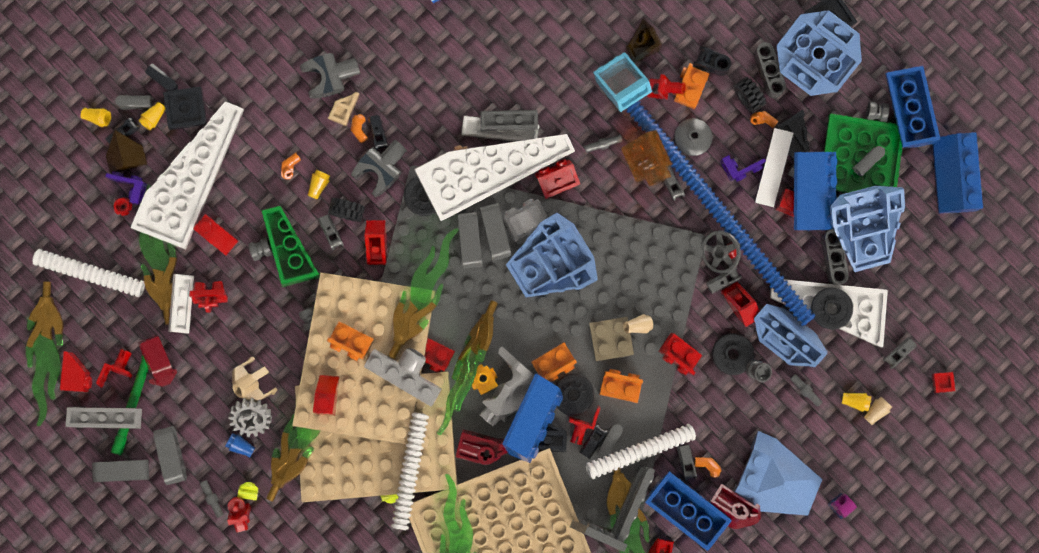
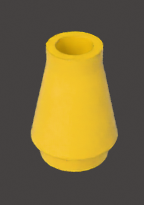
M157 102L141 114V118L138 121L146 129L151 130L156 127L166 109L161 103Z
M83 108L81 118L104 127L108 126L111 122V112L105 108Z
M319 170L312 173L307 195L318 199L330 182V175Z
M843 393L842 404L861 412L869 411L871 396H868L867 393Z

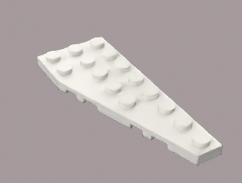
M224 102L205 127L197 133L198 135L188 143L173 160L169 168L145 192L131 225L132 229L180 248H187L194 231L193 228L197 224L243 114V108Z
M563 134L449 151L414 170L439 220L442 221L575 152L568 135Z

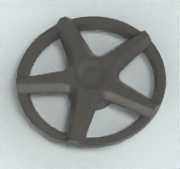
M719 230L710 233L703 241L702 258L708 268L716 273H728L736 268L740 261L741 250L740 243L737 242L733 235ZM717 235L716 246L706 245L710 237ZM722 235L729 237L733 244L725 246ZM736 249V260L733 263L728 254ZM704 250L712 253L714 257L712 265L707 262ZM721 260H724L730 267L726 270L716 269Z

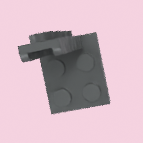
M645 466L639 467L611 533L582 519L580 522L572 520L570 528L625 552L627 544L624 541L629 536L632 522L637 518L639 506L646 497L645 492L653 481L655 470Z

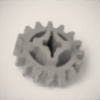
M243 398L242 403L236 401L235 406L231 407L228 418L230 419L229 425L234 426V431L240 430L239 435L247 433V437H250V434L253 433L257 437L258 432L264 434L265 429H269L272 419L271 409H267V404L261 405L260 399L254 402L253 398L250 401Z

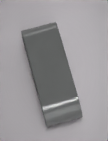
M763 42L755 50L754 58L766 94L770 98L775 99L780 97L785 91L786 84L783 75L780 73L779 63L773 46L770 43ZM759 50H766L768 56H762ZM771 67L774 70V74H768L765 68ZM771 85H778L780 92H774Z
M499 203L480 207L493 261L512 257Z
M477 212L458 214L463 269L483 267Z
M831 229L824 233L821 238L827 279L830 284L841 285L848 280L849 276L845 250H843L834 229ZM829 234L835 236L836 242L834 244L828 241ZM832 253L838 255V262H833L831 260ZM835 272H839L842 275L841 281L835 280Z
M170 426L155 430L153 432L165 484L171 485L186 481V470L175 427Z
M149 460L92 463V482L149 479Z

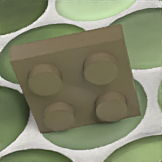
M628 317L589 323L595 361L634 355L631 334L625 333L623 329V323L628 321Z

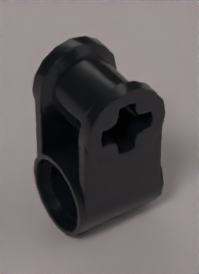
M701 46L699 48L700 53L693 66L719 76H724L729 72L731 59L727 55ZM724 62L727 67L721 69L717 66V63Z

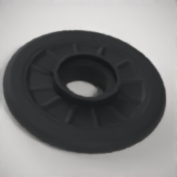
M418 176L414 177L409 181L404 191V200L410 211L420 216L435 214L436 212L430 200L420 199V193L424 191V188Z
M833 287L825 288L819 291L813 298L811 313L815 314L814 320L821 327L836 330L844 327L851 320L853 303L849 295L843 290ZM833 303L837 306L835 314L828 312V304Z
M725 334L713 346V362L725 374H742L746 371L747 364L754 360L753 346L741 334ZM730 349L738 351L737 359L732 360L729 358L728 351Z
M572 373L561 377L555 385L560 388L563 395L560 406H556L559 411L569 416H577L583 414L591 407L594 400V389L586 377ZM572 389L578 391V397L575 400H571L568 396Z

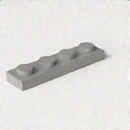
M67 407L66 427L141 429L142 409Z

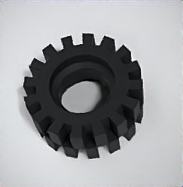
M745 77L733 86V90L738 96L737 98L750 113L756 112L766 104L763 93L751 78Z
M331 198L328 214L349 221L361 222L365 207L348 200Z

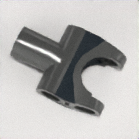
M333 53L312 58L300 65L301 72L311 71L321 74L320 84L308 92L309 98L312 99L329 97L343 92L342 79L361 74L356 58L336 63Z
M396 140L382 154L372 147L360 159L351 176L357 179L366 172L376 173L378 175V183L372 195L378 197L400 177L402 172L394 165L407 150Z

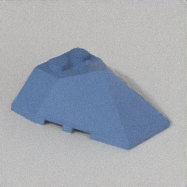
M872 186L839 195L830 206L831 224L854 272L891 262L896 243V231L900 228L901 224L899 223L901 212H904L905 209L903 188Z
M558 213L540 222L533 233L526 239L525 243L506 264L525 297L546 295L552 292H565L572 289L579 290L598 280L593 254L575 225Z
M757 431L750 448L752 452L738 485L735 484L733 492L753 505L759 504L761 512L808 515L822 479L776 438Z

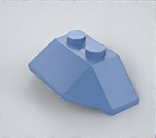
M766 304L754 317L759 341L789 365L816 367L828 353L817 334L808 326H801L800 320L797 321V318L786 309Z

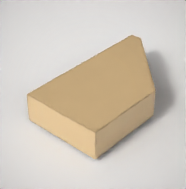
M355 92L348 97L336 100L328 119L347 126L360 94Z

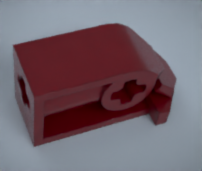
M154 335L138 342L152 376L148 380L149 383L162 387L171 384L177 374L176 368L172 369L159 336Z
M463 429L455 457L488 465L500 459L507 451L502 445L504 439ZM485 450H489L488 457L484 456Z
M723 484L720 485L710 500L713 506L732 520L728 525L732 529L752 526L761 519L759 504L753 505Z

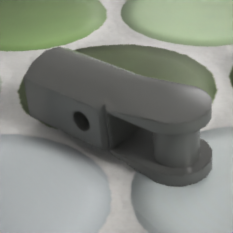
M119 95L115 100L119 108L123 110L150 109L152 107L151 96Z
M882 146L873 148L852 168L854 172L860 177L863 176L884 156L885 149Z
M668 165L660 169L659 173L672 200L675 201L679 196L684 197V191L671 166ZM676 184L678 189L672 191L671 186Z
M330 214L319 218L318 221L332 250H335V247L339 245L343 246V241ZM336 234L337 238L331 241L329 236Z
M737 267L706 282L711 294L742 278L736 271ZM730 274L732 279L727 281L725 276Z
M907 337L883 361H886L890 365L889 368L893 369L917 347V344ZM895 353L899 357L898 360L892 357Z
M612 424L597 453L607 457L612 453L623 432L620 424Z
M690 444L677 447L684 480L688 481L689 478L697 479ZM691 464L692 470L686 471L685 466Z

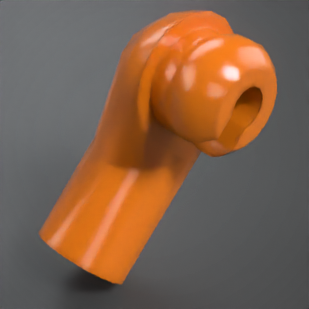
M766 111L755 112L750 116V122L753 125L766 123L771 128H774L779 122Z
M362 114L355 115L351 123V132L360 143L368 139L362 131V124L365 122V117Z
M294 153L282 162L281 176L284 179L289 180L293 177L294 165L301 161L297 153Z
M695 457V467H706L712 478L720 476L721 467L713 458Z

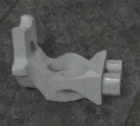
M503 347L499 349L498 354L508 364L513 373V379L500 384L495 389L492 399H486L482 402L486 408L479 414L493 427L500 420L506 422L507 416L518 411L534 377L526 367Z

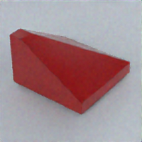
M657 538L648 553H672L674 541Z

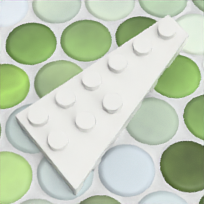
M787 280V284L792 286L791 289L796 291L795 294L800 296L799 299H803L804 302L802 303L804 305L807 304L808 310L811 309V303L815 295L825 288L833 287L846 292L853 303V315L848 324L840 328V330L881 348L883 347L888 290ZM772 287L770 298L785 305V302H781L782 298L777 297V292H773L774 289ZM833 303L828 304V312L835 314L837 306Z

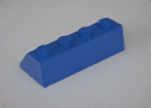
M919 66L885 73L902 147L916 148L939 141L940 135L924 67Z
M957 133L940 137L939 141L932 144L938 214L976 212L982 209L983 200L977 133Z
M794 152V230L834 229L831 224L830 206L837 199L836 152Z
M538 374L534 375L502 443L509 455L531 463L532 458H536L539 451L537 447L540 441L545 439L547 434L546 428L549 423H552L555 417L554 411L556 406H560L563 399L560 388Z
M670 471L654 486L645 498L646 504L707 551L732 521Z

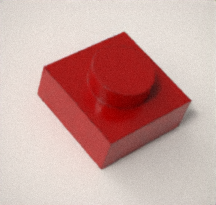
M953 372L932 374L934 393L955 391Z

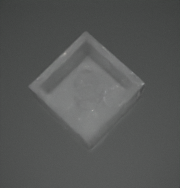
M530 199L523 203L522 208L517 210L515 207L508 210L506 216H504V223L514 242L532 234L539 223L547 219L548 216L539 199L535 201Z

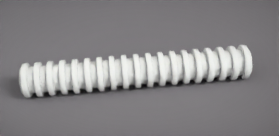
M38 249L33 256V264L36 266L39 264V267L50 268V270H56V272H62V274L67 273L68 276L73 275V277H78L81 280H90L91 283L95 282L97 285L101 284L104 287L107 285V288L118 289V291H124V293H130V295L135 294L136 297H140L145 288V283L142 280L139 282L138 279L133 280L132 277L127 278L126 275L122 276L119 273L116 275V272L105 271V269H99V267H93V265L88 266L87 263L82 264V262H77L74 259L71 260L68 257L65 259L64 256H59L58 254L54 255L51 252L48 254V251H42V249Z
M421 413L411 414L413 416V419L410 420L412 425L409 426L411 431L408 432L410 436L407 438L406 456L403 458L405 462L402 463L404 468L401 469L403 474H400L402 479L399 483L401 485L398 487V499L395 501L397 505L394 506L396 508V511L393 512L395 517L392 518L394 523L391 524V527L395 529H409L407 523H410L408 518L411 517V514H409L412 511L410 507L413 505L411 501L412 498L414 499L413 492L416 491L414 489V486L417 485L415 480H418L416 474H419L417 469L420 468V465L418 463L421 462L419 458L422 456V443L425 442L423 437L426 436L424 431H427L425 425H428L426 420L429 419V416Z
M686 424V427L681 426L680 429L676 428L675 431L665 432L664 435H658V438L655 436L653 440L648 439L647 442L642 441V444L637 443L636 446L632 445L631 448L626 447L625 450L621 449L619 453L616 451L614 455L609 454L608 457L603 456V459L598 458L597 461L593 460L592 463H586L587 473L590 478L595 479V476L600 477L601 474L611 473L613 469L616 471L618 467L623 468V465L628 466L629 463L634 464L635 461L644 460L646 456L649 458L651 455H657V452L662 453V450L667 451L668 448L672 449L673 446L678 447L679 444L683 445L684 442H690V439L692 441L695 440V431L690 424Z

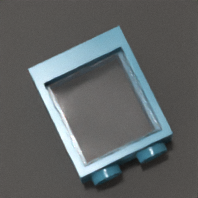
M625 52L593 72L599 87L620 112L652 92L649 80Z

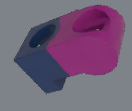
M839 493L827 504L839 519L847 517L857 508L855 503L844 493Z

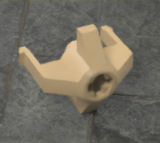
M250 357L248 361L233 369L232 388L239 398H245L247 401L253 398L254 402H257L259 399L263 400L271 394L274 395L277 388L266 394L261 392L258 379L269 372L266 367H263L255 373L249 374L244 367L255 360L254 357Z

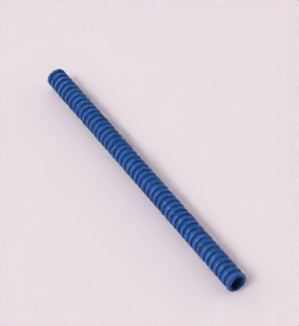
M637 101L626 108V112L631 114L630 117H634V122H638V127H642L641 130L646 132L645 135L649 136V140L653 141L652 144L656 145V149L661 150L660 153L664 154V158L668 159L667 162L672 164L671 167L675 168V172H679V177H683V182L686 181V185L690 186L691 191H694L693 194L698 196L697 199H701V204L706 205L705 209H709V213L713 214L712 217L716 218V222L721 224L720 227H724V231L733 235L737 242L740 243V250L744 252L743 255L747 256V260L750 259L751 265H755V270H759L758 273L762 274V278L767 280L766 283L770 284L769 287H773V292L778 294L777 297L782 298L781 302L786 303L785 306L789 307V311L794 313L793 316L797 317L796 320H800V325L805 326L815 318V314H811V309H807V304L804 305L802 303L804 302L803 299L800 300V296L795 294L796 291L791 289L792 286L787 284L788 281H784V276H780V271L777 272V268L772 266L773 263L768 261L769 258L764 256L765 253H761V248H757V243H753V238L750 239V235L745 233L746 230L741 228L742 225L738 224V220H734L735 216H731L730 210L727 211V207L723 206V202H720L719 197L715 196L716 193H712V188H708V184L703 182V178H700L701 175L696 173L697 170H693V165H689V160H685V155H681L682 152L677 150L678 147L674 146V142L670 141L671 138L666 137V132L663 133V129L659 128L658 123H655L656 120L651 118L652 115H648V110H644V105H640L641 102Z

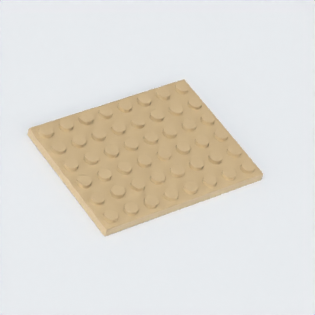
M320 273L292 426L408 444L407 438L410 436L408 432L411 431L409 426L412 425L410 420L413 419L411 414L415 413L417 398L366 369L364 365L374 349L388 356L394 344L393 314L398 303L405 304L403 313L408 310L410 301L420 311L431 302L434 303L435 291ZM432 312L417 323L423 328V331L407 341L404 346H401L396 358L393 359L394 361H399L404 350L408 348L417 350L425 356ZM338 322L374 339L364 360L359 358L358 361H355L347 356L348 352L342 349L340 352H337L329 347L330 343L327 342V339L331 337ZM320 375L340 377L335 416L313 413L315 391Z
M449 372L421 374L423 378L439 386L442 390L432 407L419 399L416 402L415 413L426 414L429 416V419L426 420L428 422V425H425L427 431H424L426 436L423 437V440L425 442L422 443V456L419 458L421 462L418 463L420 468L417 469L419 474H416L418 480H415L417 485L414 486L416 491L413 493L458 489ZM300 385L295 386L296 403ZM297 427L298 448L303 449L299 454V459L301 456L308 458L304 470L300 473L302 502L395 495L399 493L398 487L401 485L399 481L402 479L400 474H403L401 469L404 468L402 463L405 462L403 458L406 456V444Z
M550 448L538 452L536 458H532L531 463L520 459L457 484L458 489L442 490L414 501L410 507L412 511L409 512L411 514L409 520L422 553H591L584 534L570 528L572 520L579 522Z

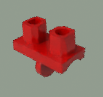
M222 281L213 282L212 290H206L205 283L196 282L194 283L193 291H189V297L192 298L193 304H198L199 308L205 307L206 313H211L212 307H218V303L228 302V296Z
M234 497L228 503V510L230 512L227 522L228 525L234 524L236 533L248 530L251 506L250 503L245 504L243 499Z

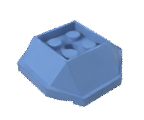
M829 10L799 15L776 45L780 73L810 96L838 92L862 61L860 34ZM816 48H821L824 52L820 59H816L813 55Z

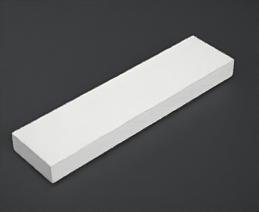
M464 116L462 136L516 142L538 138V130L481 131V118Z
M774 128L755 203L774 207L793 136L792 132Z

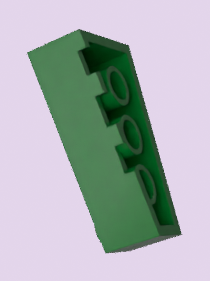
M281 206L262 210L282 287L319 278L318 271Z

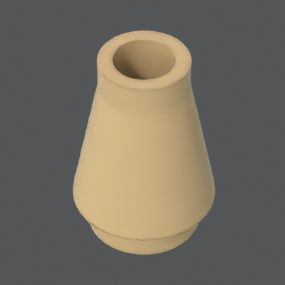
M642 314L630 321L624 322L623 329L625 333H648L653 329V320L649 315Z
M882 397L878 400L875 399L864 418L873 425L876 421L890 413L889 410L892 406Z

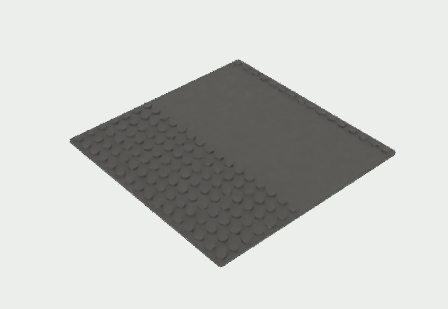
M418 166L410 167L406 186L410 180L417 176L414 169ZM504 188L440 221L436 213L430 216H420L410 211L405 203L403 194L382 282L435 291L434 304L437 307L432 311L428 338L455 351L446 372H449L455 456L463 429L498 439H505L517 414L516 412L507 416L506 422L500 420L493 427L479 414L486 408L482 402L486 399H492L495 389L481 396L478 389L474 390L469 382L472 379L470 375L473 373L472 369L481 364L483 367L488 366L489 369L493 367L498 376L495 379L498 386L513 379L511 369L498 354L501 347L505 348L535 375L538 373L531 361L565 342L577 363L574 364L575 368L568 373L564 371L557 375L559 378L551 383L555 385L561 377L572 373L583 375L591 382L594 389V400L591 407L583 414L571 417L592 423L597 405H599L600 412L595 426L599 423L600 427L609 430L612 424H620L623 432L611 454L614 455L616 451L619 453L621 449L625 450L626 447L631 448L632 445L636 446L637 443L642 444V441L653 440L655 436L658 438L662 431L676 365L674 363L671 365L662 359L663 355L658 351L671 333L676 334L683 340L703 253L702 244L706 238L705 235L561 200L545 199L544 196L510 188ZM425 190L420 193L421 200L429 199ZM499 203L512 257L540 222L555 213L560 214L575 225L593 254L598 280L579 290L572 289L565 292H552L546 295L525 297L506 266L512 257L493 261L480 207ZM477 212L483 267L463 269L458 214ZM490 301H496L498 304L493 314V335L488 350H481L479 356L473 352L466 362H462L458 358L472 338L469 335L470 331L479 321L482 314L486 313ZM642 314L649 315L652 318L653 329L648 333H630L634 355L595 361L589 323L628 317V321ZM424 363L421 374L437 372L429 369L431 365ZM614 369L621 371L620 375L628 376V373L640 375L639 379L643 380V384L641 385L638 403L599 395L604 372ZM486 376L480 377L481 382H485L487 380ZM576 389L570 390L569 398L571 400L577 399L578 391ZM556 407L552 425L567 431L566 452H552V455L579 521L582 519L591 524L612 529L620 512L618 505L615 508L616 514L609 515L607 509V495L612 483V475H614L613 470L611 473L601 474L600 477L595 476V479L589 477L586 463H592L593 460L597 461L598 458L603 459V455L597 453L600 445L591 459L579 453L593 430L586 429L582 445L577 444L579 436H577L575 443L570 442L575 425L568 422L569 415L562 413ZM594 433V435L592 436V438H594L597 441H599L601 437L596 433ZM485 450V457H488L489 450ZM507 452L497 461L483 465L455 457L457 484L520 459L509 455ZM651 455L649 458L646 456V459H640L639 462L635 461L634 464L629 463L628 466L623 465V468H620L621 473H624L626 479L632 484L640 466L653 469L656 455ZM645 499L639 506V509L642 512L645 505ZM638 517L632 522L630 527L631 534H637L639 531L640 520Z

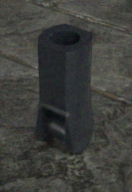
M153 63L145 71L148 76L166 90H178V84Z
M380 115L368 117L375 149L379 151V148H387L388 144ZM383 136V140L376 141L375 137Z
M131 117L117 128L116 131L129 137L137 132L140 126L136 125L134 118ZM129 127L130 130L125 132L124 129ZM114 131L105 138L109 144Z
M599 423L595 426L579 451L588 459H591L608 431L607 428L605 430L600 427ZM594 433L601 436L599 441L592 438Z

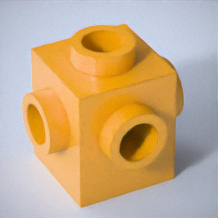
M481 364L472 369L473 373L470 374L472 379L469 382L474 390L478 389L481 396L498 387L495 381L498 376L493 367L489 369L488 366L483 367ZM486 376L487 380L485 382H481L480 377Z

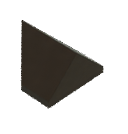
M642 19L626 49L633 62L636 63L659 52L662 43L654 27Z
M114 130L106 153L110 174L113 171L123 172L148 165L144 147Z

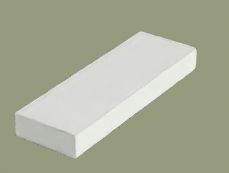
M173 274L168 332L189 333L192 305L189 291H193L194 276Z

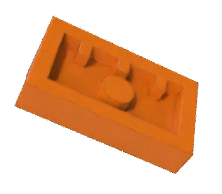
M689 63L688 68L684 67L680 78H683L682 82L686 84L684 95L673 93V95L676 96L674 102L695 110L709 73L692 67L693 64Z
M338 322L331 337L327 339V342L330 343V348L337 352H340L341 349L348 352L347 356L355 361H358L359 358L364 360L374 341L373 338L341 322Z
M565 342L531 361L538 375L549 382H553L559 378L557 376L563 371L568 373L575 368L574 364L577 361L572 356Z
M614 369L604 372L599 395L638 403L641 385L643 384V380L639 379L640 375L628 373V376L620 375L621 371Z

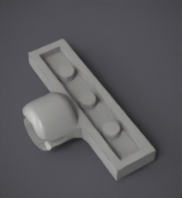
M411 348L404 350L399 361H394L374 349L364 365L366 369L431 407L442 388L420 375V370L426 358L420 352Z

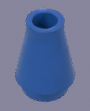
M232 433L225 447L229 448L228 451L251 457L256 448L241 435Z

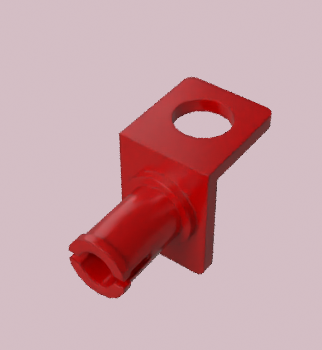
M661 74L660 80H649L651 89L654 85L659 84L658 94H654L652 91L646 96L648 98L668 99L669 93L684 95L686 84L684 82H671L664 74Z
M120 349L114 364L104 363L96 384L103 388L110 371L131 378L132 374L126 371L125 367L132 353Z
M597 405L592 423L569 417L568 422L575 425L570 442L575 443L577 436H579L577 444L582 445L586 429L594 430L600 412L599 405Z

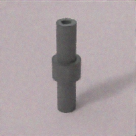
M621 135L608 139L604 137L598 139V142L585 145L584 148L586 153L598 149H607L609 146L623 141Z
M796 374L790 378L800 389L799 392L804 397L807 396L817 407L823 402L812 391L813 388L809 384H805Z
M207 480L200 483L206 495L205 500L208 505H211L216 517L223 516L224 513L218 503L219 499L216 493L212 492Z

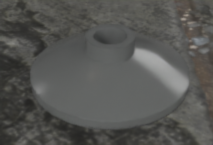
M692 118L679 124L675 131L674 139L676 146L682 153L689 156H698L709 149L712 143V132L704 121ZM696 133L698 138L693 139L691 134Z

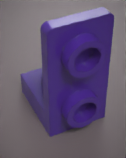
M729 155L722 158L720 164L730 182L733 180L739 182L746 178V174L750 171L756 173L764 168L762 165L765 164L766 160L764 158L739 172L737 171L738 165L736 161L731 159Z
M114 171L112 174L106 173L105 177L109 180L134 185L129 191V199L132 204L140 206L147 188V184L142 181V178L137 176L126 178L124 174Z

